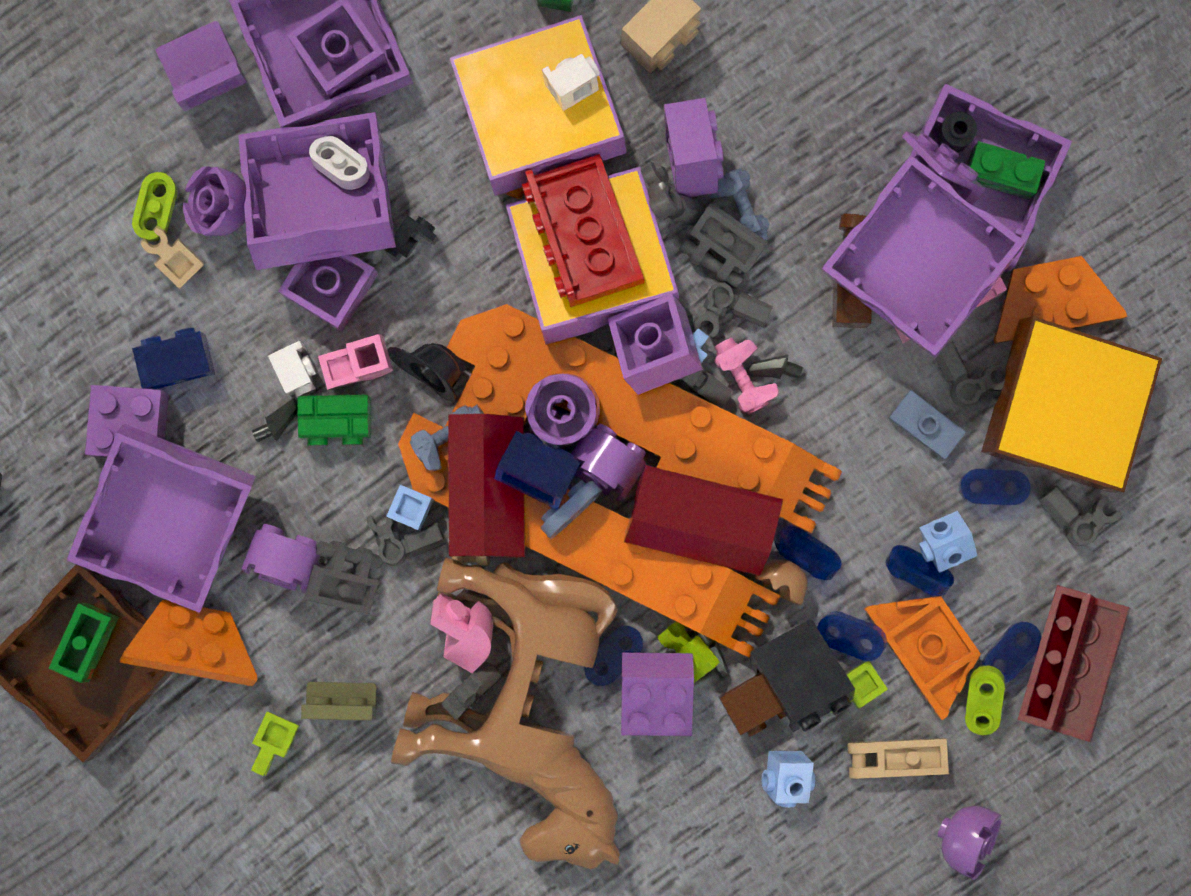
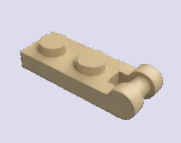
M946 738L848 742V754H852V767H849V778L949 774ZM866 753H876V766H866Z

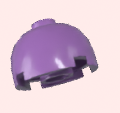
M205 166L193 173L185 189L186 192H190L188 203H183L184 217L190 229L210 237L226 236L238 230L245 222L246 185L237 174L221 167Z
M967 806L958 810L952 819L945 817L939 828L938 837L943 839L942 854L952 869L973 880L980 875L985 865L979 861L983 860L987 854L990 855L994 848L1002 821L999 820L1002 816L1001 814L980 806Z

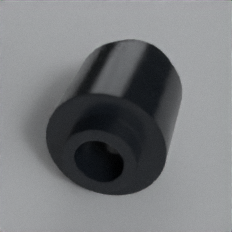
M954 112L948 115L938 129L937 138L939 144L944 143L956 152L963 151L976 136V122L972 116L965 112ZM954 127L959 128L963 134H957L954 131Z

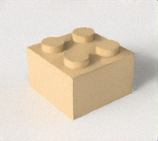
M650 0L622 28L621 46L650 74L657 67L662 70L674 58L673 51L681 43L684 46L689 44L698 34L699 30L697 27L701 23L699 21L701 8L693 0Z

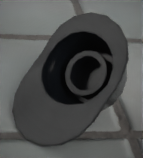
M435 343L424 344L412 353L397 347H389L387 349L390 359L399 368L429 386L445 400L452 402L456 399L453 387L465 371L466 366L450 349Z

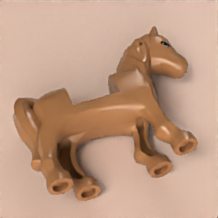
M446 557L438 581L437 591L439 592L437 597L442 592L450 598L460 601L470 609L478 601L483 603L492 614L493 625L504 630L510 637L513 661L506 682L493 708L486 715L469 708L462 717L455 720L441 706L450 693L443 692L429 699L422 694L412 692L403 727L417 729L430 721H446L458 725L468 733L454 732L438 724H432L417 734L400 728L391 763L408 766L420 756L432 753L462 757L481 763L492 772L512 782L534 789L555 807L545 820L527 828L521 836L520 846L528 859L535 862L563 860L588 869L598 867L604 860L618 865L620 853L614 844L618 812L614 806L613 796L590 763L582 759L580 751L574 747L575 736L521 720L522 717L528 718L534 700V695L528 694L531 682L538 683L543 661L537 660L538 655L593 668L599 647V637L613 622L617 614L618 608L610 593L599 583L563 574L528 575L514 569L505 562L500 563L492 573L485 570L481 565H465L455 559ZM464 589L458 595L451 594L457 590ZM475 592H478V593L487 595V596H489L490 598L483 597V596H479V595H478L477 593H475ZM593 611L598 614L596 623L588 612Z

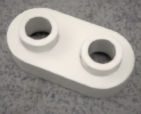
M324 136L316 139L311 144L309 154L313 166L341 188L353 190L366 184L370 173L365 158L334 136Z

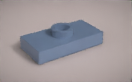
M912 390L906 394L889 417L891 421L943 460L948 457L966 433L965 430Z

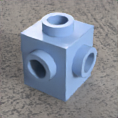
M958 511L919 527L923 542L918 543L925 561H932L939 573L978 556L972 533Z
M769 751L767 770H764L762 773L763 790L775 804L781 807L791 808L795 807L796 803H809L810 791H813L815 787L814 763L802 751Z

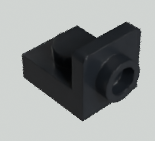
M407 216L394 235L396 247L387 248L384 251L397 262L402 256L408 258L418 244V241L414 239L417 234L435 245L438 238L433 231L436 228L420 216H418L416 221Z

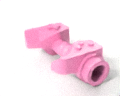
M732 337L714 347L717 352V357L715 358L716 366L723 371L730 370L741 389L742 394L738 397L740 403L738 408L742 413L750 415L769 405L768 401L778 396L779 389L776 383L754 387L744 369L743 363L758 348L753 341L745 340L738 344L735 343Z

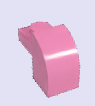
M380 334L347 343V348L318 356L327 390L337 389L360 381H369L393 371L384 337Z
M441 592L433 601L430 624L447 633L444 658L473 673L490 654L493 633L492 614L480 601L470 609L460 601L454 600Z

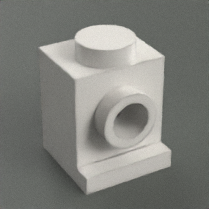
M580 54L575 58L564 59L552 72L548 66L542 69L544 83L562 111L599 90L597 76L600 75V72L590 56L584 58Z
M300 341L268 355L285 393L289 396L295 394L297 398L298 396H306L316 390L311 376L317 374L309 356L302 357L301 353L307 350Z

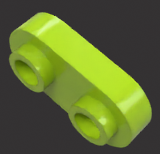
M154 172L145 177L141 184L132 218L134 232L140 238L149 242L158 241L160 237L154 230H147V222L150 219H156L157 226L167 233L178 194L176 183L165 173ZM159 186L166 187V193L162 197H156L155 190Z
M993 666L978 667L970 676L965 722L969 730L978 735L992 734L998 729L1001 721L1005 678L1002 672ZM990 684L993 686V689L985 691L981 688V685ZM986 716L989 721L981 723L976 718Z

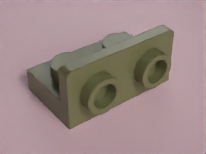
M308 682L306 687V703L301 705V719L372 721L376 719L377 685L375 683Z

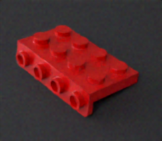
M600 154L534 175L532 170L525 172L527 182L521 184L527 203H535L538 213L532 215L538 235L544 233L546 235L548 245L543 246L548 265H556L559 276L554 277V282L559 297L567 296L570 308L644 284L642 271Z

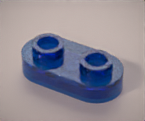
M974 469L966 472L959 482V492L962 498L968 503L981 505H1018L1028 498L1031 489L1028 478L1016 470ZM974 480L979 481L982 485V489L978 494L973 493L970 489V485ZM1008 482H1013L1016 485V492L1013 495L1005 491V485Z
M788 525L783 527L775 539V546L780 555L810 573L814 578L831 580L841 568V559L832 548L797 526Z
M896 545L886 557L885 564L892 576L908 582L930 596L946 595L954 583L953 574L949 569L939 573L932 561L926 562L921 553L908 546Z
M833 611L826 614L817 626L829 648L863 661L877 659L887 646L886 635L880 627L843 612ZM829 627H836L839 631V636H832L829 632ZM862 639L869 640L872 644V649H865L861 643Z
M1016 622L1012 624L986 653L982 660V666H993L997 659H1002L1005 663V668L1001 672L1004 675L1005 683L1012 681L1038 651L1042 638L1039 629L1029 622ZM1021 632L1025 633L1028 638L1027 643L1023 646H1020L1016 641L1017 635Z
M627 625L614 629L599 645L593 668L584 667L587 679L597 686H607L614 682L622 673V653H640L642 651L643 638L640 632L634 627ZM624 636L630 637L633 642L632 647L628 650H623L619 646V640ZM605 662L608 665L609 670L605 675H598L596 673L595 666L597 663Z

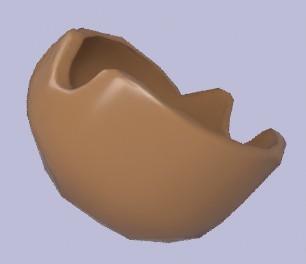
M768 560L761 575H755V579L763 581L765 588H768L770 584H772L774 590L779 588L781 598L802 605L808 585L806 573L798 565L788 560Z

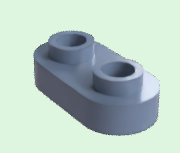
M581 480L567 493L570 499L561 507L557 504L554 505L542 516L541 519L545 523L541 526V530L550 539L554 538L593 503L602 490L593 481L585 484Z

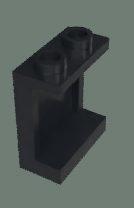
M812 619L750 652L749 663L756 674L761 673L788 717L790 721L789 727L792 732L801 728L803 731H808L821 722L820 718L830 712H833L834 715L839 714L852 705L851 700L854 698L855 688Z

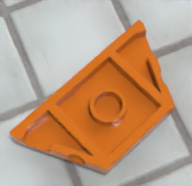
M1082 256L1017 268L1011 271L1006 299L1003 301L1002 314L994 336V344L1013 341L1019 319L1034 316L1074 329L1124 319L1127 317V313Z
M941 596L865 607V612L940 720L947 718L951 705L957 694L961 692L970 670L974 668L981 653Z
M162 600L120 658V663L247 686H254L257 681V674L230 612L202 607L199 613L167 600Z

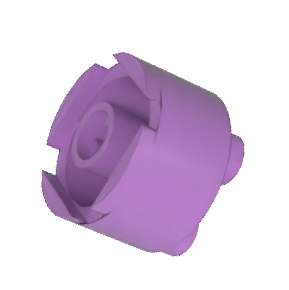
M554 374L545 377L533 386L528 394L525 410L532 430L540 439L555 445H566L582 440V437L585 438L595 428L600 415V403L594 388L583 378L573 374ZM567 400V407L571 409V414L563 415L560 418L558 417L559 410L555 408V404L563 403Z
M599 423L596 429L593 428L585 438L577 443L565 462V466L570 469L574 465L578 468L575 475L579 479L583 480L586 484L593 481L602 490L601 493L607 496L611 491L619 494L616 500L624 501L644 470L646 463L643 458L646 452L630 442L626 446L615 439L617 434L612 429Z
M263 524L261 530H255L241 570L250 574L252 568L254 572L259 573L258 579L295 591L297 584L301 585L302 593H306L313 565H318L321 556L316 553V541L301 535H297L296 539L293 540L285 537L282 529Z

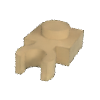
M156 226L154 232L160 237V242L157 245H151L147 240L143 239L141 245L146 252L160 256L154 262V265L180 289L204 265V262L179 238L171 245L168 242L166 232L161 227Z

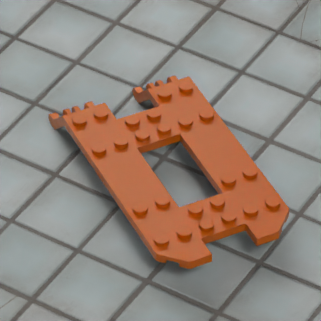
M508 304L460 320L447 346L461 360L475 366L452 413L461 406L473 407L478 404L484 414L524 417L525 426L528 420L525 410L526 400L536 383L554 374H573L579 376L594 388L599 397L600 415L596 426L599 423L612 429L617 434L616 436L661 457L656 468L783 499V504L779 517L811 534L816 523L814 520L805 516L802 517L794 512L798 502L800 501L808 505L809 508L817 512H823L826 505L803 494L804 490L807 489L826 499H829L832 494L831 490L809 481L813 471L816 470L823 474L824 477L835 482L839 480L842 473L840 469L822 461L796 444L671 383L637 394L624 380L617 357L576 337L545 345L539 320ZM567 400L563 403L555 404V406L571 413V409L567 407ZM413 413L398 443L412 489L433 498L434 501L449 508L448 441L438 447L442 468L437 471L428 470L423 462L419 460L410 444L411 436L414 433L426 430L432 435L444 427ZM525 468L526 547L750 658V652L754 650V646L744 641L740 642L732 638V635L737 625L757 637L762 636L763 629L741 619L743 613H746L768 624L770 615L758 609L754 610L747 605L753 594L773 606L777 605L781 597L779 594L727 567L625 543V531L630 519L595 502L591 503L558 535L550 539L541 530V526L545 523L541 518L554 505L557 504L561 507L570 499L567 495L570 490L551 482L546 486L536 485L530 481L529 469Z

